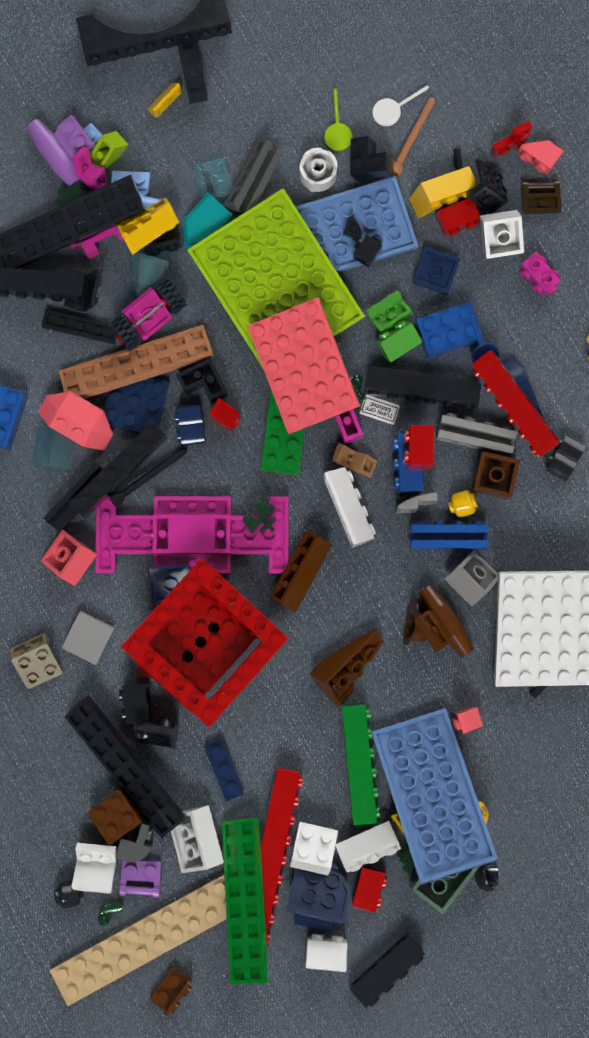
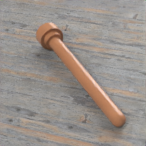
M431 97L426 102L396 161H393V177L399 178L403 172L402 164L435 103L434 98Z

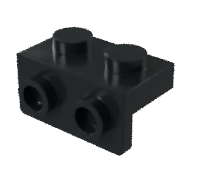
M176 224L173 229L166 231L143 247L145 254L157 256L163 251L175 252L182 247L178 225Z

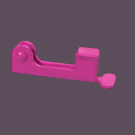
M114 225L78 244H73L71 248L74 250L81 245L87 258L91 259L99 255L95 243L112 235L118 236L121 241H124L117 226Z

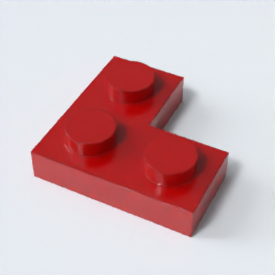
M530 121L513 128L510 136L493 144L491 148L492 155L494 157L499 154L503 156L515 146L519 148L522 144H525L533 128Z

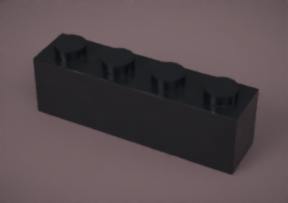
M407 932L349 985L350 991L365 1008L369 1005H375L383 992H389L394 987L393 983L398 978L403 979L409 973L408 969L412 965L417 966L424 959L423 955L425 953L423 949Z

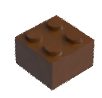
M481 452L471 492L509 500L512 498L520 460Z
M122 788L87 812L108 845H111L144 820Z

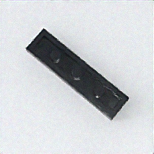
M45 310L41 325L43 329L115 345L117 340L108 326L110 323L54 310Z

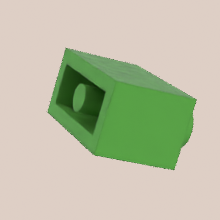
M400 321L394 326L393 330L381 333L378 336L379 339L375 340L385 360L392 362L422 343L411 322Z

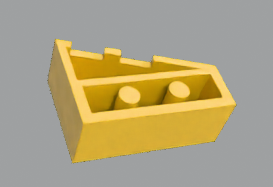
M468 166L420 183L409 200L417 217L420 218L442 207L453 204L461 198L467 199L466 193L478 184Z

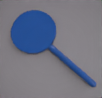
M470 316L479 346L472 352V363L490 350H493L497 357H499V350L494 344L482 343L474 317Z

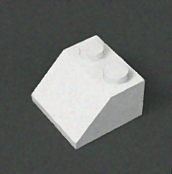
M316 933L308 936L305 958L306 968L346 972L347 940H344L342 936L333 935L332 938H324V935Z

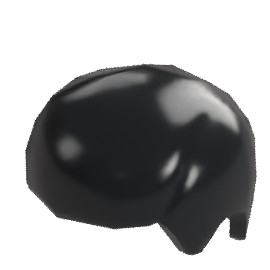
M495 861L479 866L474 873L475 882L480 889L493 891L494 888L492 887L498 885L499 874Z

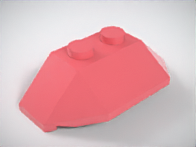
M71 391L47 395L38 411L50 428L83 447L105 450L113 436V431L110 428L105 412Z

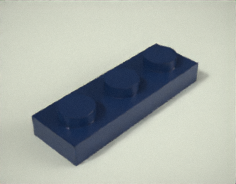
M223 739L205 746V751L225 801L227 802L243 795L244 791Z

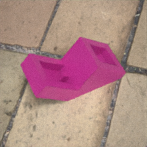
M82 147L72 156L75 173L92 192L107 184L105 168L92 164L89 148Z

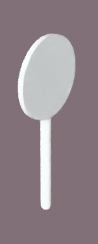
M425 86L399 103L389 98L378 101L373 108L374 120L381 126L395 124L400 118V106L429 89V86Z

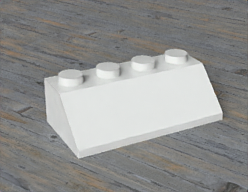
M343 467L324 473L323 479L351 547L354 548L373 540V535L376 532L372 523L368 524L366 517H368L365 506L361 507L359 499H361L358 489L353 488L351 482L354 479L351 471H347Z

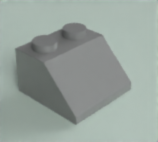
M473 550L445 580L466 602L473 606L498 581V573Z

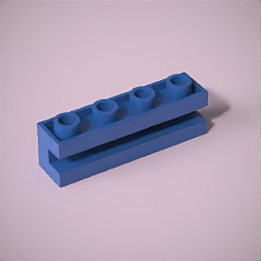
M415 521L414 525L409 526L410 549L489 548L487 540L488 525H483V521L471 522L472 525H464L463 521H453L452 525H445L444 521H434L433 525H426L425 521Z

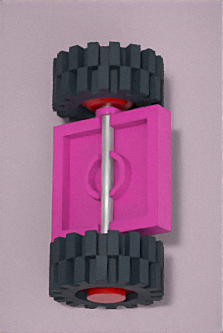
M165 278L154 289L150 287L121 311L126 319L120 315L108 326L119 342L131 352L142 343V340L145 341L173 318L169 311L176 315L187 306V302L175 285Z

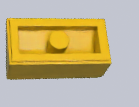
M170 84L147 108L155 118H158L182 93L180 84Z

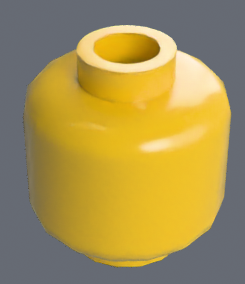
M468 490L453 494L451 502L448 503L451 513H455L459 518L474 514L478 507L475 494L470 493Z

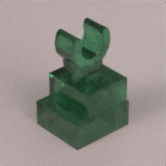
M401 847L393 855H397L404 864L402 869L411 874L415 869V864L410 849L408 848L404 852Z

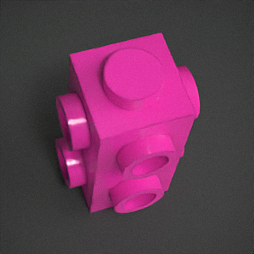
M535 252L519 267L521 270L520 274L525 280H529L532 283V288L537 294H541L544 297L547 293L551 295L558 289L557 285L561 281L559 279L560 276L556 270L551 269L547 265V260L543 255Z

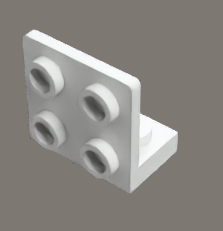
M77 843V862L72 890L111 893L117 858H115L117 854L116 846Z

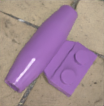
M73 115L57 126L55 134L39 119L32 121L27 126V129L38 151L54 173L70 188L78 186L82 179L75 173L72 156L82 147L89 148L90 151L95 147V144Z

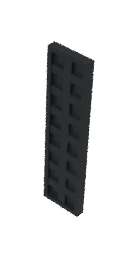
M128 175L1 233L0 250L7 268L19 269L145 212L146 209L133 176Z
M89 695L83 698L64 716L161 839L187 819L182 810Z

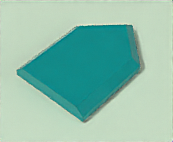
M208 192L183 220L185 248H191L236 218Z

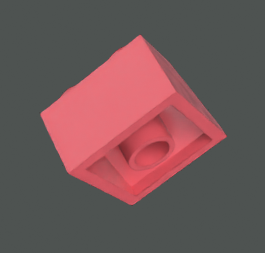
M62 530L41 559V562L59 578L76 586L97 554Z

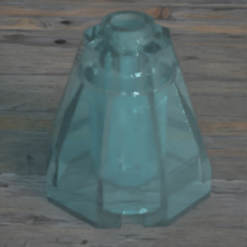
M138 252L133 255L131 253L132 291L136 292L135 296L139 297L150 287L154 289L167 273L170 262Z

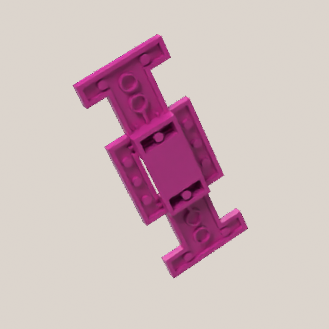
M154 496V515H116L117 508L109 498L96 508V573H116V554H154L153 566L189 564V571L203 558L219 574H231V554L269 555V574H283L288 565V497H269V516H231V497ZM173 553H211V554H173Z

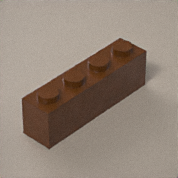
M305 531L270 599L296 613L332 544L316 534Z

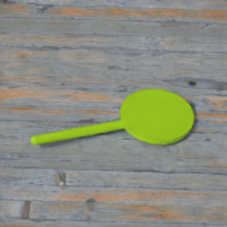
M334 88L335 124L327 128L324 139L326 145L331 150L343 151L350 146L352 132L348 126L339 123L337 89Z

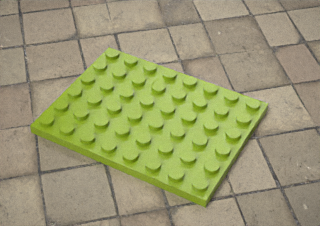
M284 188L187 249L261 366L260 358L247 327L251 324L317 297L320 298L334 337L365 318V315Z

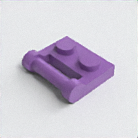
M122 860L119 895H153L154 898H159L162 861L140 860L137 862H127ZM127 880L154 882V887L127 886Z

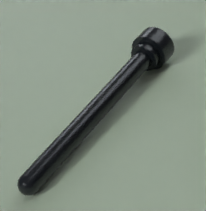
M181 448L122 491L118 490L109 494L108 498L112 504L118 508L123 504L125 497L186 455L187 449Z

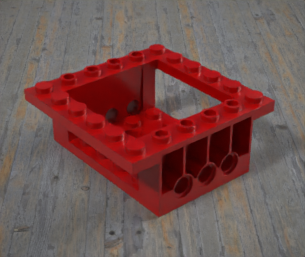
M201 558L120 647L182 706L210 728L289 638ZM211 622H216L219 626L216 633H211L208 630ZM199 636L204 637L206 640L202 648L197 647L195 644V640ZM255 639L261 640L259 645L208 700L205 697L208 691ZM185 651H190L193 655L190 662H184L182 659V654Z

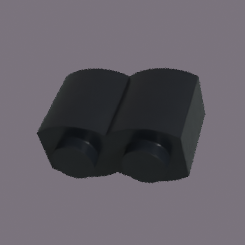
M567 436L563 440L559 438L560 443L554 447L556 449L554 456L550 454L545 463L547 465L545 471L565 482L569 479L586 448Z

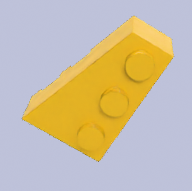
M166 197L145 208V212L116 224L132 255L166 231L173 229L179 223Z

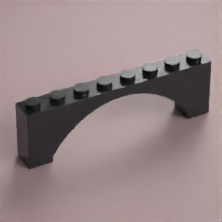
M200 0L192 12L182 21L165 30L149 34H133L118 31L97 20L94 14L76 18L87 66L99 65L100 63L116 61L126 57H134L139 54L152 53L161 49H170L174 46L187 45L192 42L204 41L209 38L226 36L232 33L231 21L225 0Z

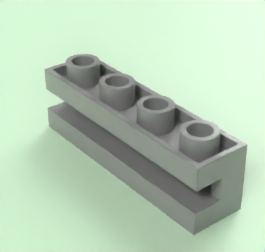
M446 413V415H442L440 418L436 440L511 456L514 450L513 445L517 431H513V428L509 426L495 427L494 423L484 421L482 424L476 422L473 418L465 417L460 419L455 414Z

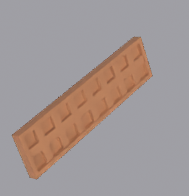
M200 325L138 345L131 352L125 349L59 370L64 392L71 391L86 399L209 358H214L204 325Z

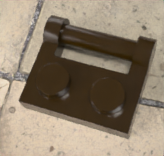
M560 180L528 183V181L521 182L523 215L561 213ZM529 190H553L554 193L529 194Z

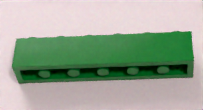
M365 704L341 706L353 825L377 823V818H380L379 806H375V798H378L377 786L373 787L376 770L375 767H371V759H374L373 747H369V739H372L371 727L368 728L367 720H370V710L366 708Z

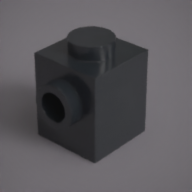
M368 235L364 239L360 238L355 245L356 251L354 252L353 259L369 269L382 250L381 241L374 236L370 237Z

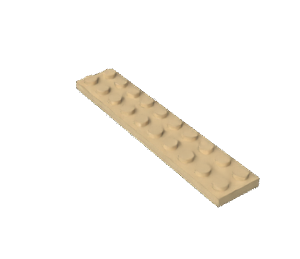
M224 874L50 969V973L67 1006L226 920Z

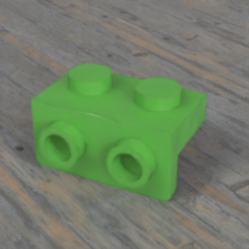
M399 291L389 294L385 299L372 305L367 310L370 322L380 334L390 331L400 321H405L413 316L412 310L403 301Z

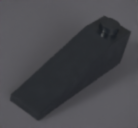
M196 42L178 45L189 103L207 101V91Z

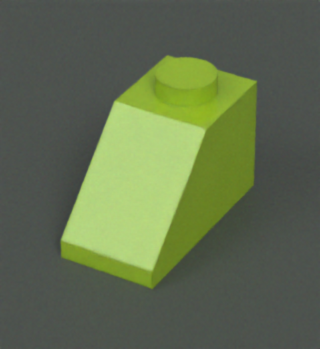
M117 131L102 135L90 153L92 164L107 169L121 157L128 143Z

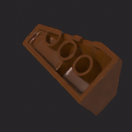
M375 628L322 660L309 673L316 686L337 707L354 690L353 684L358 676L361 678L364 674L362 670L366 663L372 661L381 647L383 640L379 632Z

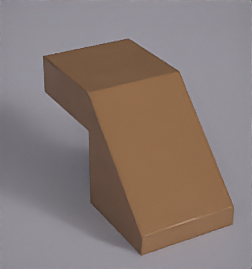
M339 443L331 460L341 467H345L368 478L372 477L378 462L367 454L356 452Z

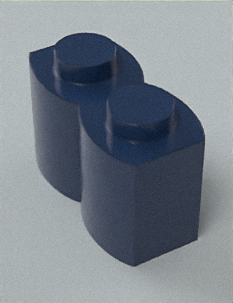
M201 405L177 407L178 412H174L175 422L179 423L180 430L177 431L178 442H181L182 446L206 444Z

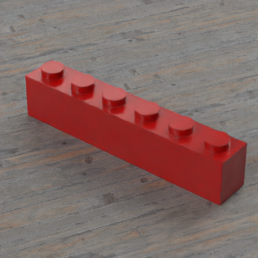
M493 350L488 351L472 363L474 374L478 378L482 377L485 382V389L489 394L493 392L496 396V404L500 409L504 408L507 411L506 417L512 425L516 424L519 430L517 432L523 440L527 439L531 444L529 448L535 456L537 454L540 457L560 443L559 439Z

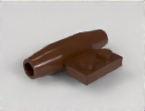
M432 585L421 590L418 595L426 612L414 621L434 651L437 653L449 644L462 658L474 650L465 628L447 601Z

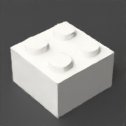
M518 210L480 216L482 249L486 259L524 253L522 216Z
M299 822L290 867L328 875L332 865L338 830Z

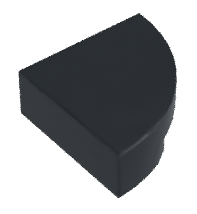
M350 216L343 235L359 241L362 236L361 228L357 220Z

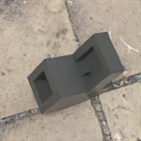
M146 822L142 823L137 840L122 837L115 858L127 862H137L145 858L153 845L146 843V841H150L153 830L150 829L151 825Z

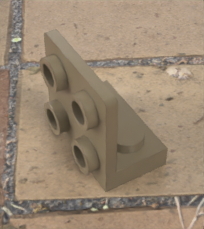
M46 633L10 648L11 661L27 689H31L63 673L50 649Z

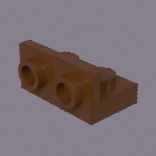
M173 965L149 1000L165 1011L164 1014L166 1016L170 1012L174 1014L180 1005L179 999L182 995L186 997L192 989L190 986L192 979Z

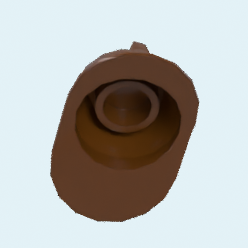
M415 599L410 601L407 609L406 624L402 638L404 645H408L411 641H426V637L414 621L421 615L418 612V603Z

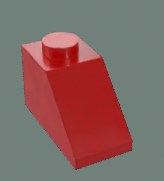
M218 398L209 413L212 422L229 432L233 428L236 429L241 421L239 418L240 413L220 398Z

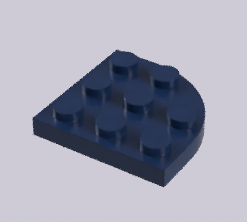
M151 377L112 390L103 410L110 427L139 434L151 422L159 427L170 382Z
M332 862L328 875L295 868L286 911L344 925L349 905V887L339 868Z

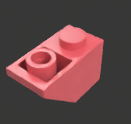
M549 140L522 144L517 154L523 161L533 164L537 171L548 175L560 159L563 150Z
M478 707L453 713L454 718H451L454 729L463 734L483 726Z

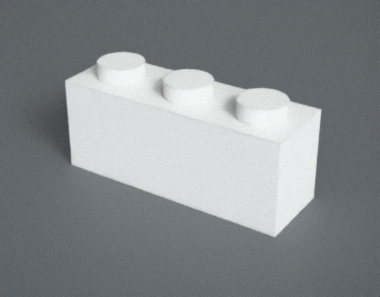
M389 821L335 844L347 873L357 871L361 866L375 863L379 858L393 855L397 850L401 849Z

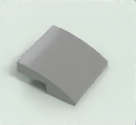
M437 493L424 494L408 499L398 505L396 513H415L418 510V505H434L437 502Z
M80 611L62 649L97 665L115 628Z

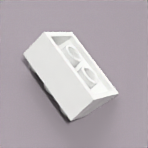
M209 805L182 811L187 819L171 831L181 872L207 870L224 863Z

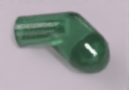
M118 902L104 905L98 915L99 924L107 926L114 913L124 912L123 903Z

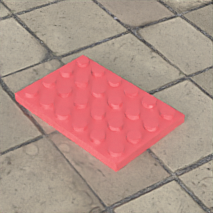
M319 297L247 326L288 434L360 407Z

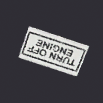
M366 394L359 414L394 425L400 405Z

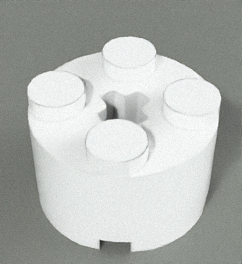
M313 148L303 155L299 169L300 180L303 185L311 192H321L329 189L335 183L337 160L330 151L323 150L322 148Z

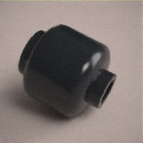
M73 880L59 883L57 889H54L56 905H60L62 909L78 906L80 898L84 897L83 891L72 890Z

